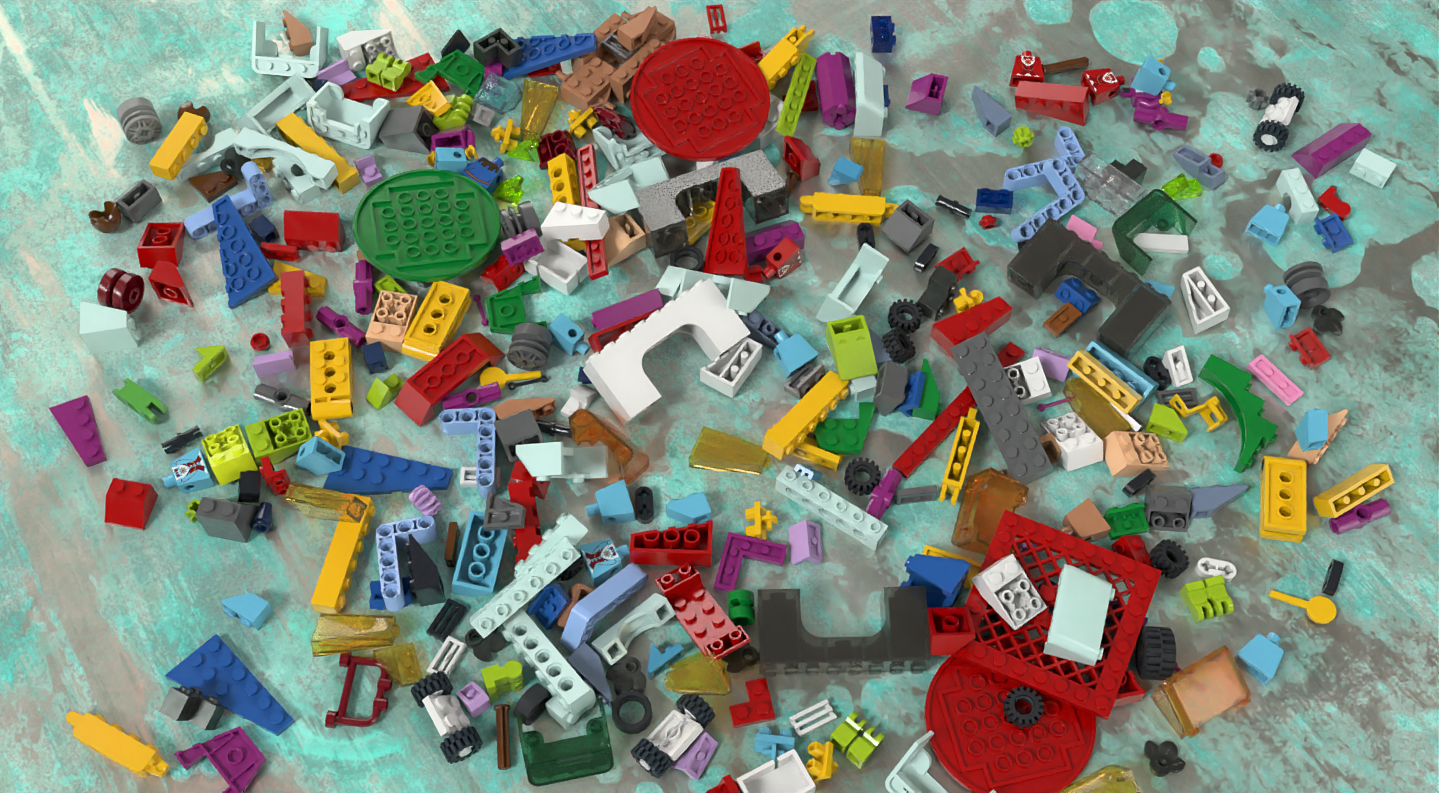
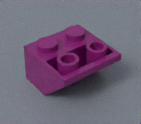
M931 73L914 80L905 109L939 116L948 77Z

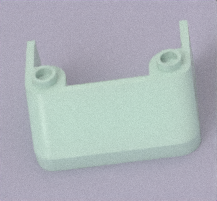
M253 21L252 69L256 73L293 76L299 72L303 78H316V73L322 70L327 58L329 28L317 26L316 45L311 48L310 57L278 55L277 44L272 40H265L266 22Z
M855 51L852 74L856 92V116L853 135L881 136L883 120L887 118V107H884L883 95L885 67H882L880 62L864 52Z
M297 72L235 123L240 129L244 127L255 129L261 134L271 136L270 132L276 127V122L298 108L304 109L308 100L316 92Z
M657 156L615 171L588 190L587 193L591 200L612 214L621 216L627 213L628 210L641 206L637 196L642 195V197H646L652 194L651 190L668 184L671 180L661 157Z
M864 243L853 264L832 294L829 293L816 319L827 323L856 316L854 314L872 286L874 284L878 285L882 280L883 275L881 273L887 265L889 258Z
M684 269L679 295L685 290L693 288L701 279L706 281L711 278L727 300L726 308L736 310V314L747 316V313H752L769 294L771 286Z
M563 442L516 445V455L531 476L536 477V481H549V478L572 479V483H584V479L608 478V446L566 448L563 447Z
M929 731L914 742L887 777L885 786L889 793H948L927 772L931 767L932 759L923 747L933 736L934 733L932 731ZM993 789V790H992L991 792H989V793H997V792Z

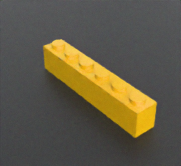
M291 112L275 123L279 135L291 146L299 147L308 153H314L320 158L329 159L335 163L338 176L332 182V185L342 194H345L360 183L358 170L354 166L351 167L343 156L340 157L333 146L329 147L322 136L316 135L314 129L311 126L308 127L300 116L297 117Z
M830 370L764 436L762 449L781 461L786 455H791L795 446L801 444L809 432L812 433L820 421L823 422L828 412L830 410L833 411L839 401L847 397L849 381L841 382L839 375Z
M354 494L347 495L310 602L314 611L339 615L340 609L344 608L345 594L351 587V576L357 569V558L359 553L363 551V540L365 535L369 533V522L376 512V506H374L370 497Z

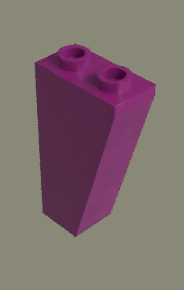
M659 288L596 310L590 318L593 327H597L599 331L663 307L665 303Z

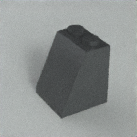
M423 105L389 110L379 138L390 149L429 155L431 154V136L440 132V130L433 123L434 118Z
M202 497L195 515L208 536L247 543L253 528L252 521L260 506L225 499Z

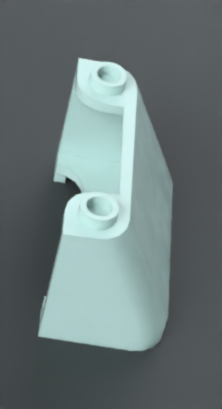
M327 82L306 103L308 125L318 135L362 149H369L374 143L390 110V101L377 98L373 102V107L344 98L343 90L339 85Z
M635 125L636 135L633 138L627 136L624 140L620 139L616 134L612 135L610 129L606 126H600L592 130L596 142L615 170L667 153L653 145L643 135L637 125Z
M1064 564L1059 576L1057 597L1043 653L1094 666L1096 661L1101 660L1104 648L1100 647L1108 604L1109 601H1113L1115 589L1112 588L1111 583L1074 566Z

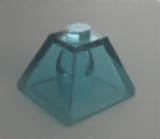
M490 72L473 99L476 103L504 114L516 109L524 94L518 84Z

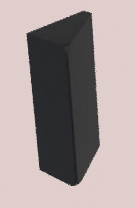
M456 30L442 49V58L457 49L465 53L469 48L470 43L461 30Z

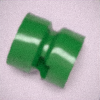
M744 589L729 592L728 607L730 609L728 610V618L735 626L745 627L754 624L755 609L752 608L754 606V593Z

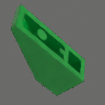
M923 359L921 372L925 374L920 405L918 408L913 409L912 417L934 421L936 414L940 415L942 403H938L940 394L928 360Z

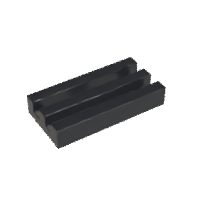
M448 598L427 629V635L433 636L444 643L467 611V608ZM453 605L454 607L446 616L437 632H435L434 630L436 629V627L438 626V624L440 623V621L442 620L450 606ZM459 609V611L457 612V614L455 615V617L453 618V620L451 621L443 635H441L446 626L448 625V623L450 622V620L452 619V617L454 616V614L456 613V611Z

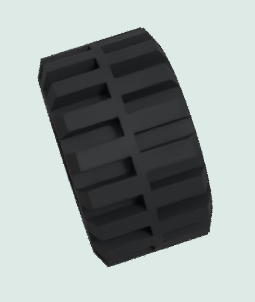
M1143 626L1136 641L1135 652L1136 668L1141 679L1169 681L1171 679L1176 664V642L1171 628Z

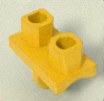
M591 107L583 114L580 109L577 111L571 109L568 112L569 119H567V122L571 124L568 132L571 136L574 134L577 138L581 139L587 133V130L583 127L584 124L590 129L596 126L598 120L592 115L594 111Z
M509 118L504 130L502 126L491 130V136L495 139V142L502 140L499 150L501 154H504L505 150L515 152L518 141L510 139V137L518 139L521 131L520 127L512 125L513 120Z
M963 287L959 290L960 296L953 299V303L956 306L955 309L957 313L982 304L984 296L979 290H973L967 296L966 290Z
M324 419L318 420L320 430L314 433L315 436L320 437L340 450L341 446L349 444V434L346 431L339 433L340 428L336 422L328 423Z
M760 501L754 502V507L745 509L747 521H755V525L746 526V536L767 541V531H771L772 526L778 523V518L772 515L771 510L766 511V508L761 506Z
M815 741L808 745L807 752L813 756V759L806 763V770L811 774V779L815 785L818 784L819 780L831 778V775L838 772L839 766L832 758L834 744L830 741L824 744Z

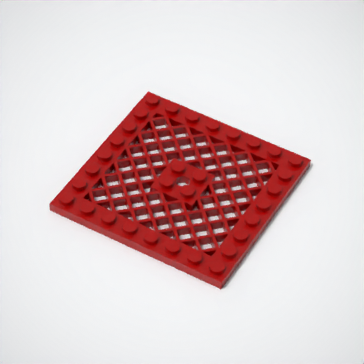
M1005 509L978 574L1001 558L1008 556L1012 548L1015 553L1014 557L1019 561L1021 568L1047 608L1027 622L1031 625L1025 627L1023 624L1020 626V629L1011 632L1008 623L994 608L986 610L989 603L981 596L973 584L964 607H969L978 641L973 639L952 654V656L1108 720L1162 571ZM1026 543L1029 550L1020 553L1017 545ZM1032 544L1038 545L1039 547L1033 548ZM1045 550L1048 558L1040 561L1036 553ZM1051 551L1058 553V555L1053 556ZM1031 555L1035 563L1026 565L1023 558ZM1063 558L1067 565L1076 568L1084 566L1087 573L1094 576L1104 574L1106 580L1115 589L1113 600L1117 599L1121 608L1112 610L1110 604H1108L1106 618L1110 617L1114 626L1106 628L1104 625L1102 635L1108 644L1100 646L1104 648L1103 651L1110 648L1107 658L1105 659L1104 655H1102L1100 663L1094 666L1086 664L1087 667L1078 670L1075 662L1065 659L1058 662L1056 656L1043 652L1037 653L1034 647L1035 644L1041 642L1045 646V642H1047L1048 634L1045 635L1043 630L1049 631L1053 616L1050 614L1049 608L1055 606L1059 586H1052L1049 578L1054 576L1059 578L1062 568H1059L1056 561ZM1071 559H1073V560H1075V561H1078V562L1073 564L1072 561H1071ZM1051 563L1055 571L1046 573L1043 565ZM1091 567L1096 568L1098 570L1092 571ZM1038 568L1041 576L1033 578L1029 570ZM1111 575L1116 576L1118 578L1112 579ZM1044 580L1046 585L1042 584L1039 591L1036 583ZM1124 582L1128 590L1119 592L1115 584ZM1130 594L1127 604H1125L1122 597ZM1123 612V615L1119 623L1115 615ZM997 613L1000 621L991 624L988 615ZM983 618L987 626L979 628ZM1003 625L1006 634L998 637L994 628ZM1036 629L1040 637L1031 640L1028 631ZM990 631L993 639L984 642L980 633ZM1116 631L1114 639L1112 641L1109 633ZM1023 634L1026 642L1017 645L1014 636ZM1009 639L1013 647L1004 650L1000 642ZM996 644L998 650L990 647V645ZM1029 647L1033 655L1024 658L1020 650ZM1016 652L1018 658L1009 654ZM1049 655L1053 664L1044 667L1040 658ZM1036 660L1038 666L1033 665L1029 662ZM1070 664L1073 673L1064 675L1061 666ZM1103 667L1100 677L1098 678L1095 670ZM1056 668L1058 675L1050 672V670ZM1090 672L1094 681L1085 684L1081 675ZM1076 677L1079 683L1070 679Z

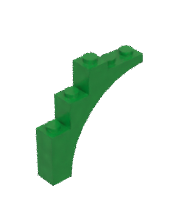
M1211 354L1198 377L1210 384L1223 396L1237 419L1241 434V449L1234 471L1241 474L1244 468L1249 469L1254 461L1251 458L1253 454L1257 455L1261 448L1265 450L1268 444L1273 445L1278 436L1275 432L1279 426L1261 417L1265 411L1262 406L1266 401L1248 392L1252 386L1249 382L1253 376Z

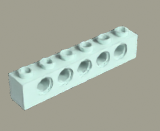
M786 465L776 478L775 490L874 551L877 550L886 537L888 525L814 480L801 475L800 472L795 471L791 466Z
M565 536L470 617L471 625L483 638L487 637L581 556L579 551Z
M522 608L502 623L504 629L502 634L508 642L511 640L514 643L515 651L519 655L523 654L525 656L524 661L530 669L534 667L538 679L548 684L546 686L553 697L555 695L558 696V702L565 711L568 709L574 716L595 701L591 689Z

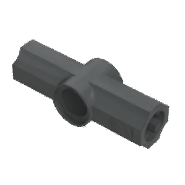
M263 383L255 388L253 396L255 400L275 406L281 412L302 408L305 417L311 414V400L292 394L286 388L277 389Z

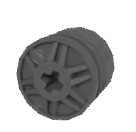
M529 200L517 204L518 213L512 207H508L509 216L505 209L499 211L501 226L507 239L531 228L535 229L538 237L542 236L539 219Z
M1309 261L1296 264L1283 275L1285 285L1301 301L1299 309H1310L1321 305L1331 296L1322 266L1318 262Z
M533 323L516 325L511 339L512 343L507 353V360L513 366L526 371L544 369L549 356L548 351L553 340L551 332L545 327Z

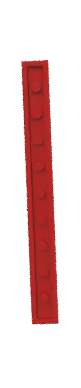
M591 143L576 149L581 205L602 210L601 206L591 200L587 193L588 190L599 183L595 148ZM605 235L603 239L585 240L590 279L593 281L609 275Z
M1010 341L997 354V357L1002 367L1005 368L1017 364L1024 356L1025 351ZM968 386L892 464V468L899 471L905 479H908L959 425L961 416L967 417L969 409H974L977 406Z

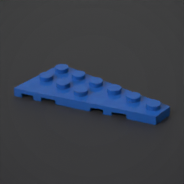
M580 33L575 36L562 34L561 37H555L554 35L532 36L527 39L517 37V39L513 40L522 47V62L509 70L504 66L503 76L506 80L596 51L597 36L594 33Z
M225 195L212 204L214 221L217 225V239L220 243L219 251L222 270L227 285L225 288L229 298L228 306L233 310L279 279L233 201L228 195Z
M344 445L341 446V451L345 452L342 469L328 474L320 496L321 498H329V496L347 497L348 494L366 496L392 494V492L399 491L410 493V491H413L420 485H424L430 491L447 490L453 476V470Z
M217 634L165 675L167 679L188 688L194 686L203 690L202 694L207 697L212 695L221 700L220 703L226 706V710L234 712L276 736H279L295 722Z

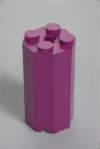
M825 52L816 59L817 62L814 69L822 122L831 128L842 130L853 123L856 116V97L849 57L841 52H835L834 55H831L830 52Z

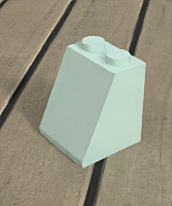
M80 302V335L92 354L138 348V340L141 339V333L139 329H136L134 319L129 317L127 311Z

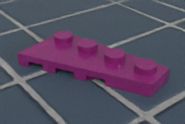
M87 395L49 408L87 467L107 461L91 402Z

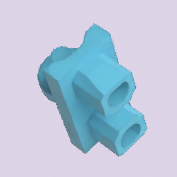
M761 727L759 733H756L754 752L771 755V760L775 762V756H780L794 748L795 738L792 737L791 730L783 729L780 731V736L771 735L772 730L770 728Z

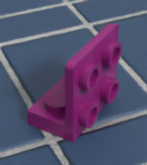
M534 228L501 242L502 251L510 266L519 264L528 258L544 252Z

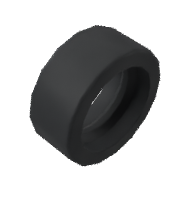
M682 245L671 253L670 266L679 267L676 265V262L680 258L692 257L698 261V264L689 270L703 272L704 255L697 247Z
M540 683L532 685L517 702L513 711L514 717L526 726L531 725L546 710L545 703L552 698L551 693Z
M635 690L626 691L614 700L612 719L620 731L627 734H638L649 726L652 719V707L648 697L643 693ZM628 701L639 702L644 708V717L641 721L634 724L625 723L619 714L621 706Z

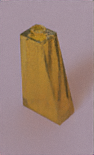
M527 79L524 80L520 123L523 141L533 143V140L542 136L559 98L557 86Z
M850 137L849 153L851 161L864 168L857 181L862 196H881L885 140Z
M1081 377L1077 379L1071 378L1065 383L1062 392L1068 398L1071 409L1101 440L1113 431H1131V425Z
M703 426L689 456V467L762 474L764 468H768L771 457H769L767 451L762 449V446Z
M291 482L283 500L308 518L360 523L368 506L354 495L297 482Z
M321 613L311 638L313 657L393 646L395 638L399 637L400 626L396 624V616Z

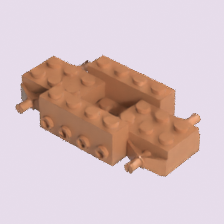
M648 6L644 11L634 15L624 11L620 17L613 13L592 32L597 36V50L572 58V73L565 74L560 70L556 72L555 76L563 80L560 89L561 99L578 110L580 109L583 113L590 107L593 109L595 106L610 108L616 111L617 106L610 103L611 98L614 97L622 103L630 99L632 80L642 61L657 48L675 41V21L657 11L656 22L645 43L638 47V51L624 62L603 49L600 43L611 33L617 36L618 28L627 23V20L629 22L652 7Z

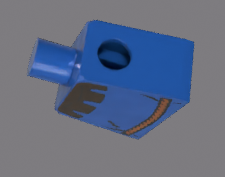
M481 157L465 168L461 174L476 181L493 195L503 181L501 167L504 165V162L499 157H496L492 162L485 157Z

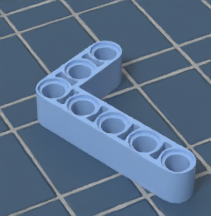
M1062 126L1057 130L1054 145L1060 157L1065 161L1074 177L1083 173L1087 159L1073 131L1069 127ZM1051 159L1008 169L1005 172L1002 187L1006 191L1013 192L1050 183L1043 172V164Z
M1055 157L1043 164V172L1058 194V197L1012 230L1011 238L1014 242H1024L1031 239L1084 200L1085 193L1061 157Z
M253 161L245 163L241 168L248 189L230 197L242 218L269 206L273 201L265 177ZM212 206L185 219L184 225L193 239H200L217 231Z
M488 407L442 411L439 415V420L443 433L447 435L477 433L476 482L478 491L483 498H487L488 492L495 494L497 487V432L493 422L497 421L495 411Z
M420 516L380 525L376 529L381 592L386 608L391 612L401 610L405 603L399 549L406 547V543L409 542L408 534H412L419 544L432 542L437 538L438 532L435 521L431 516Z
M630 563L580 600L569 614L560 644L572 653L584 642L588 644L595 623L638 591L646 583L649 575L634 563Z

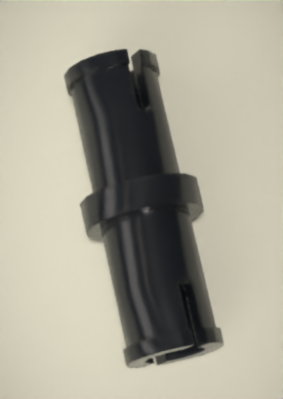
M942 195L938 196L935 203L936 206L948 210L952 215L956 214L966 220L969 219L971 216L970 212H972L971 208L969 209L959 204L956 200L952 201Z
M535 419L540 431L543 433H548L553 437L558 435L572 438L573 436L571 433L574 432V426L558 424L557 421L547 422Z
M198 425L182 434L181 432L177 433L176 437L161 443L162 448L171 445V447L164 450L168 455L182 446H188V443L202 437L203 434L199 431Z

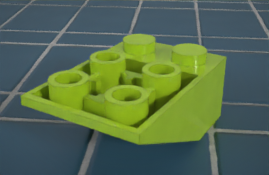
M859 315L827 322L825 337L841 382L878 374L870 333L864 316Z
M302 408L244 426L258 468L262 466L260 458L269 456L272 464H277L298 451L301 445L313 438Z

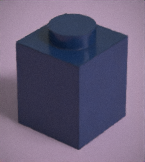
M263 214L248 224L252 235L260 243H273L280 238L276 227Z
M380 341L362 346L370 374L381 373L389 369Z

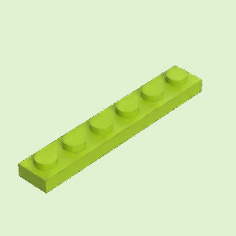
M805 51L800 53L801 57L796 64L775 129L783 136L793 137L817 62L815 58Z

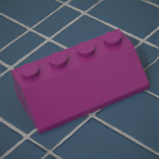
M1340 123L1293 153L1291 157L1317 179L1365 148L1372 133L1360 123Z
M790 219L745 233L748 266L766 261V256L786 237L791 239L800 250L804 249L805 235L799 223Z

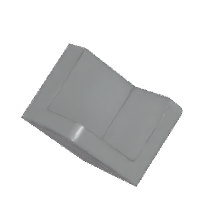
M474 102L468 118L489 127L496 111Z

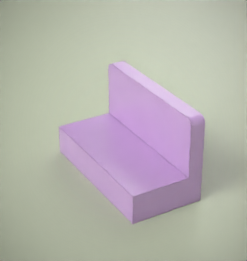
M345 58L316 73L317 79H326L328 82L337 84L340 87L357 81V77L349 69Z
M1036 346L1032 358L1039 357L1045 376L1064 382L1069 367L1066 365L1072 357Z
M293 350L254 357L253 368L258 377L296 370Z
M804 520L789 527L791 563L796 565L805 560L815 564L823 562L820 525Z
M702 731L676 761L671 760L670 767L682 770L691 779L698 780L719 743L708 733Z

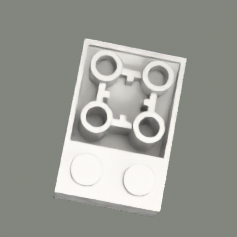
M391 29L350 31L336 38L341 57L347 60L352 73L366 68L368 64L372 65L381 52L388 54V56L397 54Z
M1038 356L1003 368L1021 405L1035 403L1052 397Z
M1075 412L1040 423L1044 434L1052 433L1062 451L1059 462L1068 472L1103 461V441Z
M1013 554L1001 558L971 579L981 596L1014 630L1047 608Z

